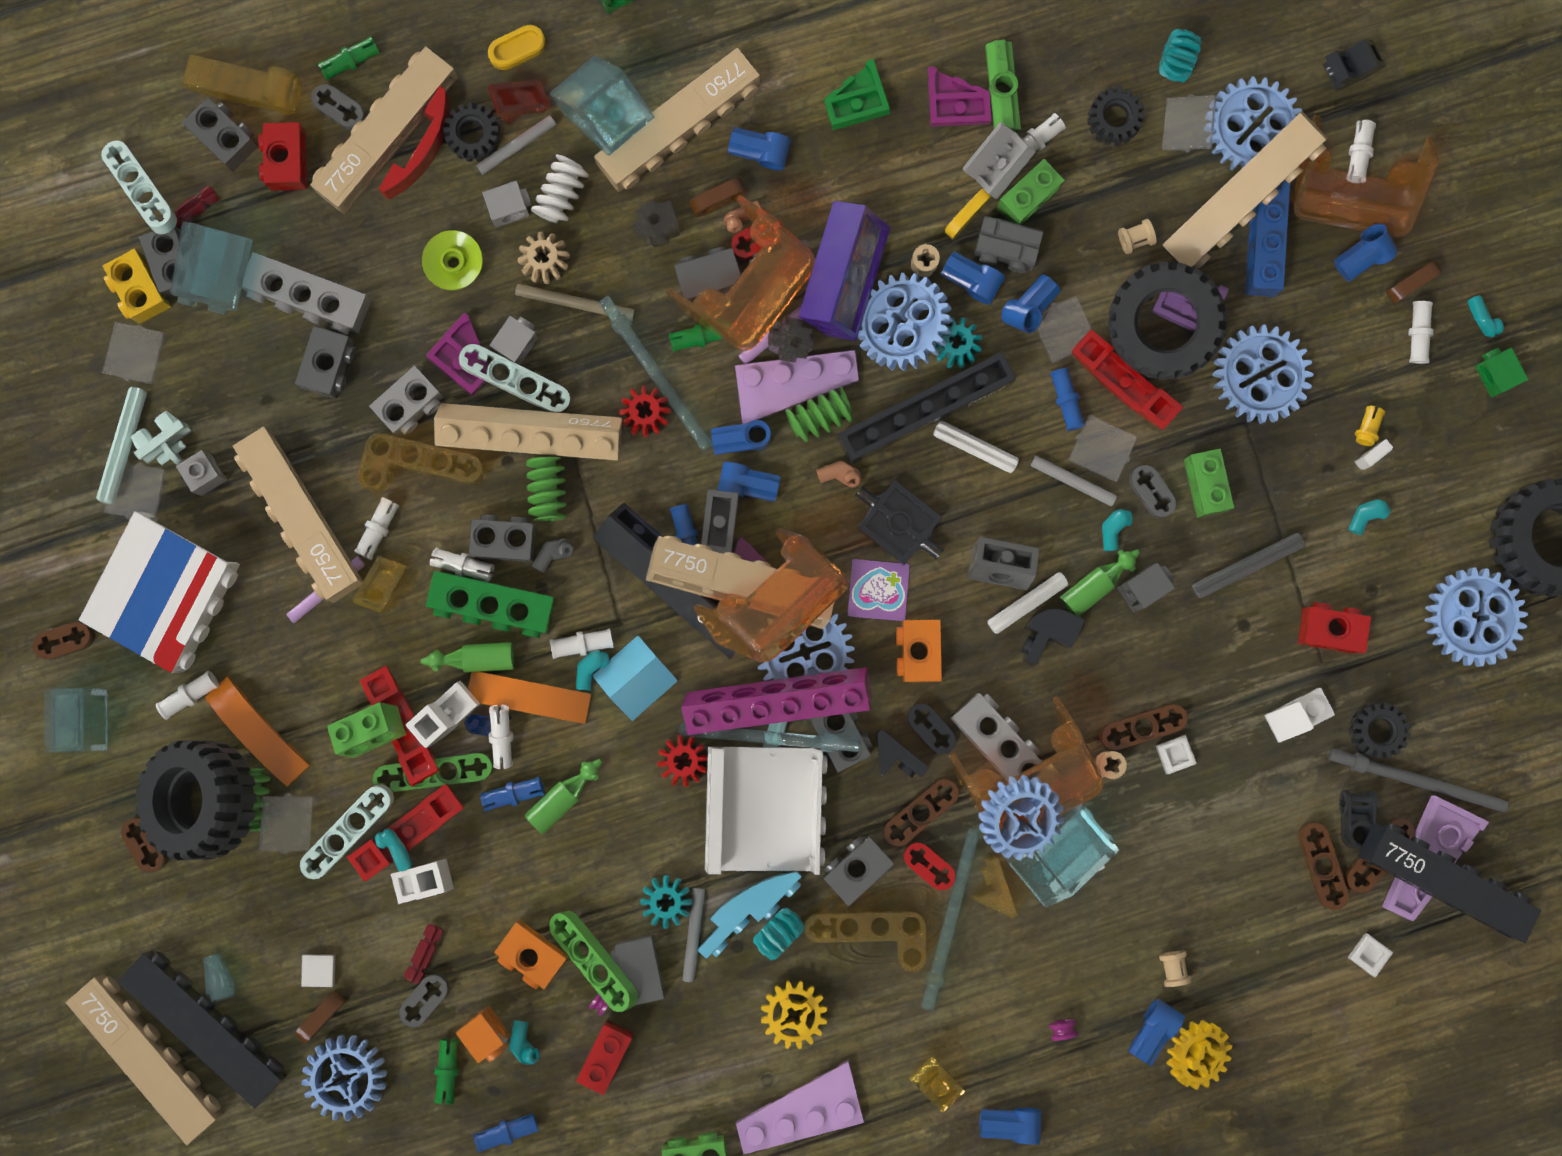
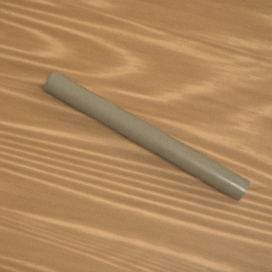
M517 284L516 296L629 321L634 320L635 309L523 284Z

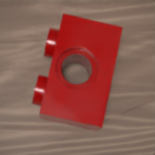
M299 122L263 123V133H260L258 137L259 149L263 152V163L259 164L260 180L264 181V184L271 191L307 190L305 129ZM280 152H288L286 160L276 162V157Z
M1317 602L1313 603V607L1303 608L1298 637L1299 645L1352 654L1366 653L1371 617L1362 615V610L1343 608V612L1331 610L1332 605ZM1332 619L1336 620L1340 625V632L1337 636L1333 635L1329 630V623Z
M606 1020L576 1082L604 1096L634 1033Z

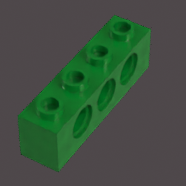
M434 571L425 607L434 609L432 614L434 616L450 619L453 613L462 615V622L480 625L481 620L493 622L492 628L510 632L512 626L523 629L522 635L540 639L541 633L549 635L557 599L551 596ZM465 591L468 594V603L464 607L457 608L454 604V597L458 592ZM489 598H496L498 601V609L493 614H486L483 608L484 602ZM519 604H525L528 608V616L522 621H517L513 616V610Z

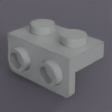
M1000 122L965 164L963 171L974 178L989 195L997 200L1020 170L1029 162L1035 151L1020 135Z

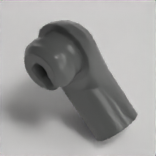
M563 538L545 542L532 567L545 573L552 560L572 556L574 553L573 544L568 539Z

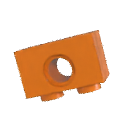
M903 620L902 627H896V644L902 645V658H897V676H903V682H941L940 620ZM921 643L925 646L927 653L924 659L916 660L911 656L910 648L912 644Z
M521 920L514 924L494 952L499 956L497 961L510 971L514 968L524 975L523 981L534 989H538L539 986L545 989L569 957L564 951ZM525 949H533L537 953L538 961L536 964L529 965L524 962L522 953Z
M490 1005L456 1032L477 1063H480L485 1058L488 1062H491L508 1047L506 1041L511 1036Z

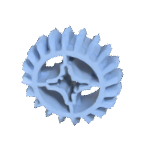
M1021 775L1017 782L1014 777L1009 776L1008 785L1006 786L1002 782H998L999 790L996 793L988 790L991 800L981 801V805L986 810L978 813L980 820L983 821L979 824V829L982 833H985L983 835L984 840L987 844H991L993 851L996 853L1001 852L1008 859L1013 855L1016 860L1021 861L1024 853L1028 858L1033 859L1035 850L1045 854L1043 846L1046 843L1054 845V840L1051 838L1052 835H1061V830L1056 825L1064 823V818L1060 815L1064 810L1063 806L1058 802L1059 796L1051 790L1052 788L1049 784H1041V781L1036 777L1029 780L1026 775ZM1023 798L1022 800H1020V801H1018V802H1013V801H1015V800H1017V799ZM1042 807V817L1039 824H1037V817L1041 812L1039 809ZM1003 811H1005L1006 818L1002 822L1003 827L1000 829V818ZM1013 813L1019 816L1023 815L1029 823L1023 819L1019 820Z
M344 1035L337 1037V1044L332 1038H328L325 1041L326 1048L319 1044L315 1047L317 1055L310 1054L307 1057L308 1062L313 1066H305L302 1071L311 1076L302 1080L303 1086H311V1089L304 1095L306 1098H310L313 1095L316 1098L311 1104V1108H316L320 1104L323 1106L320 1113L321 1116L327 1115L332 1110V1120H338L342 1112L345 1121H350L353 1113L360 1118L364 1115V1108L371 1111L375 1107L372 1100H381L382 1095L377 1090L385 1089L387 1083L378 1080V1078L385 1077L388 1073L385 1069L378 1070V1066L383 1064L385 1060L384 1058L377 1060L373 1058L378 1052L376 1047L372 1048L369 1052L366 1050L369 1043L368 1040H363L358 1046L356 1035L350 1037L348 1044ZM340 1053L355 1056L362 1064L351 1065ZM330 1056L333 1063L330 1065L332 1076L327 1081L322 1082V1069ZM357 1072L348 1082L344 1080L333 1083L341 1074L350 1075ZM367 1073L368 1086L363 1097L359 1098L357 1094L359 1090L357 1081L359 1077ZM328 1091H339L344 1099L348 1098L349 1102L333 1098L329 1095Z

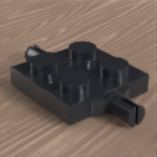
M896 480L893 481L884 493L877 497L864 486L856 493L855 496L869 506L865 518L857 526V529L903 566L914 553L921 549H924L935 560L943 552L944 549L930 540L933 529L942 517Z

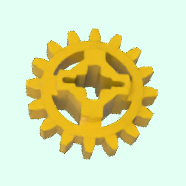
M786 980L785 989L776 984V994H766V999L770 1002L769 1005H761V1010L768 1013V1015L761 1017V1023H769L770 1025L765 1030L766 1035L774 1032V1043L777 1044L781 1039L785 1040L786 1049H789L791 1042H796L798 1049H802L803 1040L812 1045L813 1038L811 1035L821 1036L823 1034L818 1025L827 1024V1019L820 1016L821 1013L827 1011V1006H819L818 1004L823 999L822 994L813 996L814 986L811 985L805 990L803 989L802 980H799L796 987H792L790 980ZM789 994H799L806 998L798 1001L791 999ZM779 1001L782 1011L776 1019H773V1010ZM789 1008H793L795 1011L802 1010L799 1013L800 1019L798 1021H795L794 1018L786 1019L789 1016ZM814 1009V1021L809 1028L806 1022L807 1014ZM786 1028L797 1030L798 1034H787L783 1030Z
M1201 1020L1198 1025L1192 1021L1189 1024V1030H1185L1182 1027L1179 1029L1181 1033L1180 1038L1173 1037L1171 1039L1175 1043V1047L1167 1050L1173 1056V1058L1167 1061V1064L1173 1068L1170 1071L1171 1075L1177 1078L1180 1083L1186 1087L1190 1085L1198 1090L1200 1084L1208 1088L1210 1079L1218 1082L1219 1071H1227L1223 1065L1224 1062L1231 1061L1232 1057L1227 1055L1226 1052L1232 1048V1045L1226 1042L1229 1036L1212 1022L1209 1024L1205 1020ZM1206 1037H1210L1212 1041H1208Z

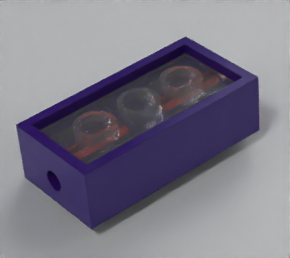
M834 201L798 317L826 336L857 341L891 228L866 205Z

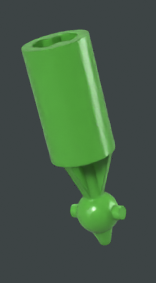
M1119 550L1117 552L1119 554L1118 562L1096 567L1060 596L1059 599L1067 611L1079 617L1112 591L1123 569H1130L1131 572L1136 570L1134 565L1136 558L1140 554L1139 550L1131 552Z
M512 642L462 645L461 649L447 655H443L439 650H435L420 661L421 664L428 665L433 671H438L444 665L463 669L464 673L513 670L514 648Z
M597 759L593 762H582L581 774L563 782L560 780L524 815L526 819L544 835L579 801L578 796L585 782L598 779L599 767L602 761Z

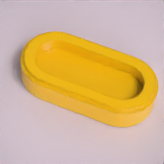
M526 25L494 40L488 48L490 62L499 70H509L540 55L546 46L544 34L537 26Z
M982 188L945 228V233L952 239L956 238L987 205L992 196Z

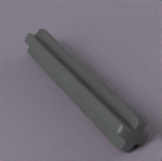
M1295 533L1192 585L1193 591L1198 598H1203L1304 548V541L1299 533Z

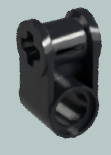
M1342 790L1340 793V836L1344 845L1349 848L1361 849L1372 825L1376 824L1378 802L1375 791H1368L1367 794ZM1354 803H1362L1363 805H1354ZM1356 827H1360L1364 833V838L1360 843H1357L1353 838V831Z

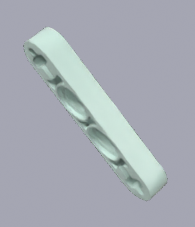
M121 141L108 143L102 150V159L145 222L155 233L166 234L174 229L177 222L172 209L129 148ZM118 153L125 161V163L121 165L116 161L114 157ZM139 172L135 181L125 182V178L129 173ZM144 193H153V197L149 202L139 203V199ZM157 209L164 218L161 222L158 221L153 213Z
M467 345L460 352L459 364L466 372L541 409L560 413L569 405L570 396L564 387L480 345ZM473 351L479 353L478 359L485 363L487 356L492 358L493 361L487 367L486 374L480 372L484 366L478 363L469 366L467 364L468 359L464 357L465 354H471ZM496 364H504L509 369V377L506 380L499 381L493 377L492 368ZM529 377L535 380L537 388L534 393L525 394L521 391L520 381L523 378ZM543 384L548 386L544 392L550 395H554L556 391L561 393L560 399L564 401L563 405L557 404L555 407H552L550 405L551 399L542 396L541 401L536 399L542 390Z
M382 784L369 788L303 856L300 862V869L303 875L309 879H318L328 873L392 806L394 801L392 790ZM373 793L376 795L382 793L384 795L382 802L385 805L380 803L371 811L365 808L374 801ZM357 812L364 816L365 826L362 829H355L350 824L352 813ZM333 834L340 835L344 840V847L340 851L332 849L329 845V838ZM323 853L328 855V857H326L319 864V867L321 869H311L310 866L312 865V861L310 860V858L312 860H315L316 858L320 857Z

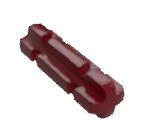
M211 186L204 187L199 191L200 195H193L176 208L177 211L174 214L177 218L175 225L177 228L180 229L184 226L182 224L184 221L188 223L207 209L206 205L209 204L211 206L219 200L218 194Z
M434 924L426 926L423 933L425 938L420 940L410 961L413 964L408 966L404 974V978L414 984L421 983L425 975L423 970L428 968L438 947L435 944L440 942L444 934V930Z

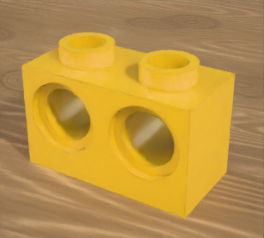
M135 248L102 265L107 274L104 276L105 283L112 293L117 292L121 300L118 303V307L126 319L131 318L138 324H141L171 308L167 298L159 293L147 260ZM127 269H132V277L127 281H123V273ZM141 295H146V303L142 307H136L137 299Z

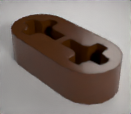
M734 178L699 194L689 204L695 217H702L742 198L747 191L741 179Z
M1433 260L1386 291V294L1393 304H1396L1440 275L1442 271Z
M70 623L37 635L33 642V650L40 658L57 659L89 648L94 642L95 634L93 629L84 623ZM76 629L85 632V636L81 638V644L79 641H68L67 639L76 635ZM47 638L49 641L60 640L61 644L51 648L52 653L43 649V645L47 644Z
M140 817L127 820L122 826L121 835L137 866L142 871L150 873L164 868L168 861V856L161 855L155 850L156 847H152L145 838L147 836L146 833H140L144 843H142L138 836H131V832L134 831L133 825L139 826L138 823L141 822ZM146 846L150 853L157 852L159 857L155 860L156 866L153 863H146L145 859L149 857Z
M336 990L333 991L294 1034L304 1044H307L346 1003V1000Z

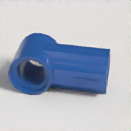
M734 127L729 141L728 154L758 161L765 168L781 171L785 167L791 139L775 132L761 134Z
M1375 224L1366 228L1361 234V241L1334 259L1335 262L1333 263L1343 278L1350 282L1372 265L1391 261L1397 255L1398 249L1387 227L1384 224Z
M955 251L950 255L940 274L966 289L971 297L986 305L992 303L1005 280V276L998 270L987 265L980 266Z
M1042 274L1019 300L1010 299L1005 304L1002 310V321L1026 333L1035 332L1041 324L1042 312L1061 292L1058 284L1049 276Z
M754 420L746 424L711 428L715 455L748 450L761 451L769 447L772 442L771 430L761 420ZM756 428L766 431V438L760 443H754L750 440V434Z
M723 462L717 491L738 493L739 498L747 496L775 502L781 476L750 470V467L738 463Z
M1160 999L1154 1000L1144 1016L1142 1028L1128 1051L1152 1066L1168 1039H1172L1178 1033L1185 1016Z
M1015 1108L1014 1111L981 1109L979 1120L980 1137L1013 1139L1014 1142L1020 1144H1040L1042 1111L1034 1108Z

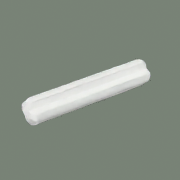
M940 421L934 430L935 437L1006 472L1012 473L1019 462L1017 457L944 421Z
M1061 572L1056 573L989 619V627L995 634L1001 632L1067 587V579Z

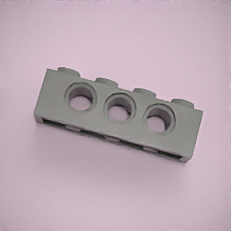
M252 252L239 284L247 292L246 297L259 303H264L265 299L275 303L274 307L283 312L292 314V311L296 310L304 313L302 318L319 325L321 320L332 324L331 329L348 335L349 331L359 334L371 304V300L366 294ZM277 279H282L283 285L281 289L271 292V284ZM304 290H311L309 300L299 302V294ZM338 300V310L333 313H327L326 308L329 302Z
M976 693L950 717L1007 782L1009 776L1014 777L1018 782L1022 775V767L1027 763H1031L1036 768L1035 777L1041 781V784H1049L1054 792L1063 785L1058 780L1061 776L1058 770L1050 762L1045 765L1037 757L1041 753L1029 739L1024 742L1017 735V732L1020 730L1018 726L1008 716L1003 719L996 710L999 706L988 694L982 696L980 693ZM985 717L991 718L995 723V730L990 735H985L980 730V722ZM1006 740L1012 741L1016 747L1015 754L1010 758L1004 757L1000 751L1002 743Z

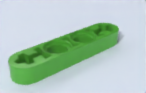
M484 753L436 758L439 772L425 779L423 783L411 786L405 773H403L406 786L402 787L403 780L392 781L390 789L392 792L443 786L445 783L451 785L481 781L491 776L494 769L493 761ZM477 758H480L481 763L487 764V769L482 770L481 776H478L477 771H467V778H462L463 766L460 762L461 759H465V766L476 764ZM446 762L453 763L457 768V774L451 780L444 779L440 773L441 766ZM400 763L379 767L373 774V784L386 785V783H381L380 777L385 776L386 770L389 771L390 775L402 774Z
M564 911L552 916L549 923L552 936L607 1005L616 1012H623L635 1006L638 1000L635 986L581 919L572 911ZM564 920L567 922V925L565 926V929H566L567 931H564V929H563V927H564V925H565ZM581 941L585 942L588 946L589 953L587 957L581 955L579 951V943ZM600 964L607 969L608 978L606 981L602 980L598 975ZM620 991H622V992L624 993V996H623V998H622V999H623V1002L620 1000V997H621V992H620Z

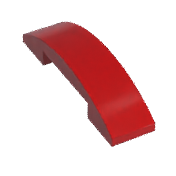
M441 86L438 87L424 111L432 123L406 167L403 169L393 163L379 187L381 194L389 200L408 189L422 176L442 144L445 136L446 117L449 118L450 103L446 90Z
M1090 329L1071 350L1073 356L1119 400L1163 431L1184 407L1162 388L1158 390L1142 375L1133 370L1113 352L1114 348Z
M384 666L359 680L371 706L381 702L398 707L406 735L391 742L399 756L398 761L410 785L414 786L439 772L431 748H425L405 726L415 715L389 668Z
M445 783L387 829L394 830L408 852L464 809V806L448 784ZM375 838L369 840L347 857L364 882H367L394 862L388 846L384 849L379 848Z

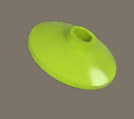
M456 230L444 231L435 235L427 243L422 254V266L427 278L434 285L444 290L454 291L468 287L477 279L483 265L482 252L477 242L468 234ZM453 258L459 259V265L455 268L449 266V261Z

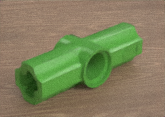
M996 40L985 45L989 79L988 91H990L993 126L995 129L1002 122L1014 132L1019 133L1021 125L1017 97L1018 80L1015 76L1012 42ZM1004 83L1008 85L1010 92L1001 93L996 89V85Z

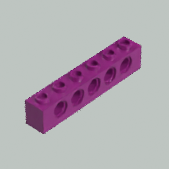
M867 667L687 692L681 709L687 735L869 711L873 695Z

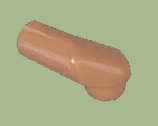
M758 200L740 206L725 214L723 222L729 232L736 233L742 229V222L763 215Z
M837 461L816 469L820 483L837 479L848 487L854 488L861 482L859 470L844 461Z

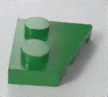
M874 59L868 60L860 72L854 77L851 75L843 82L839 89L832 91L824 98V106L832 131L890 114V108Z

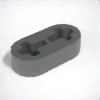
M322 84L314 89L312 93L313 105L321 114L344 129L351 131L357 122L365 120L366 115L362 107L333 86ZM322 95L326 97L330 95L334 103H336L335 107L329 103L323 104L320 97ZM345 109L352 113L355 110L358 118L356 120L350 119L347 122L346 116L341 111Z
M1149 465L1137 467L1131 473L1129 483L1148 513L1155 518H1165L1171 515L1175 510L1176 500L1161 476ZM1139 472L1143 475L1148 473L1151 476L1148 483L1153 489L1152 491L1149 490L1146 484H1138ZM1154 492L1160 500L1165 498L1168 501V504L1165 505L1166 512L1163 509H1155L1154 505L1157 504V500L1153 495Z
M434 973L422 980L400 1008L399 1016L403 1024L408 1027H417L428 1019L449 992L450 986L445 976ZM439 981L441 983L439 990L442 992L441 995L435 993L428 1000L425 997L430 990L428 982L435 983ZM420 1001L425 1004L419 1010V1014L422 1016L421 1019L418 1017L410 1019L408 1017L410 1014L408 1006L413 1008Z

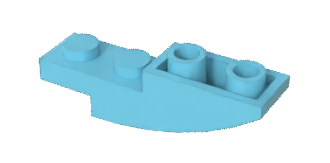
M798 871L781 873L761 880L736 894L710 917L718 927L698 947V951L706 959L711 954L717 957L728 945L725 939L733 931L736 934L740 933L750 922L746 918L749 914L758 922L763 917L768 921L780 908L776 903L784 895L788 898L791 897L801 886L798 882L801 874Z

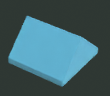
M638 635L612 657L605 668L601 667L592 675L609 698L631 721H634L678 682Z

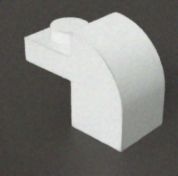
M458 681L437 701L425 706L405 726L425 748H428L460 725L461 721L478 707L480 703L461 681Z
M447 859L391 874L398 904L430 897L454 889Z

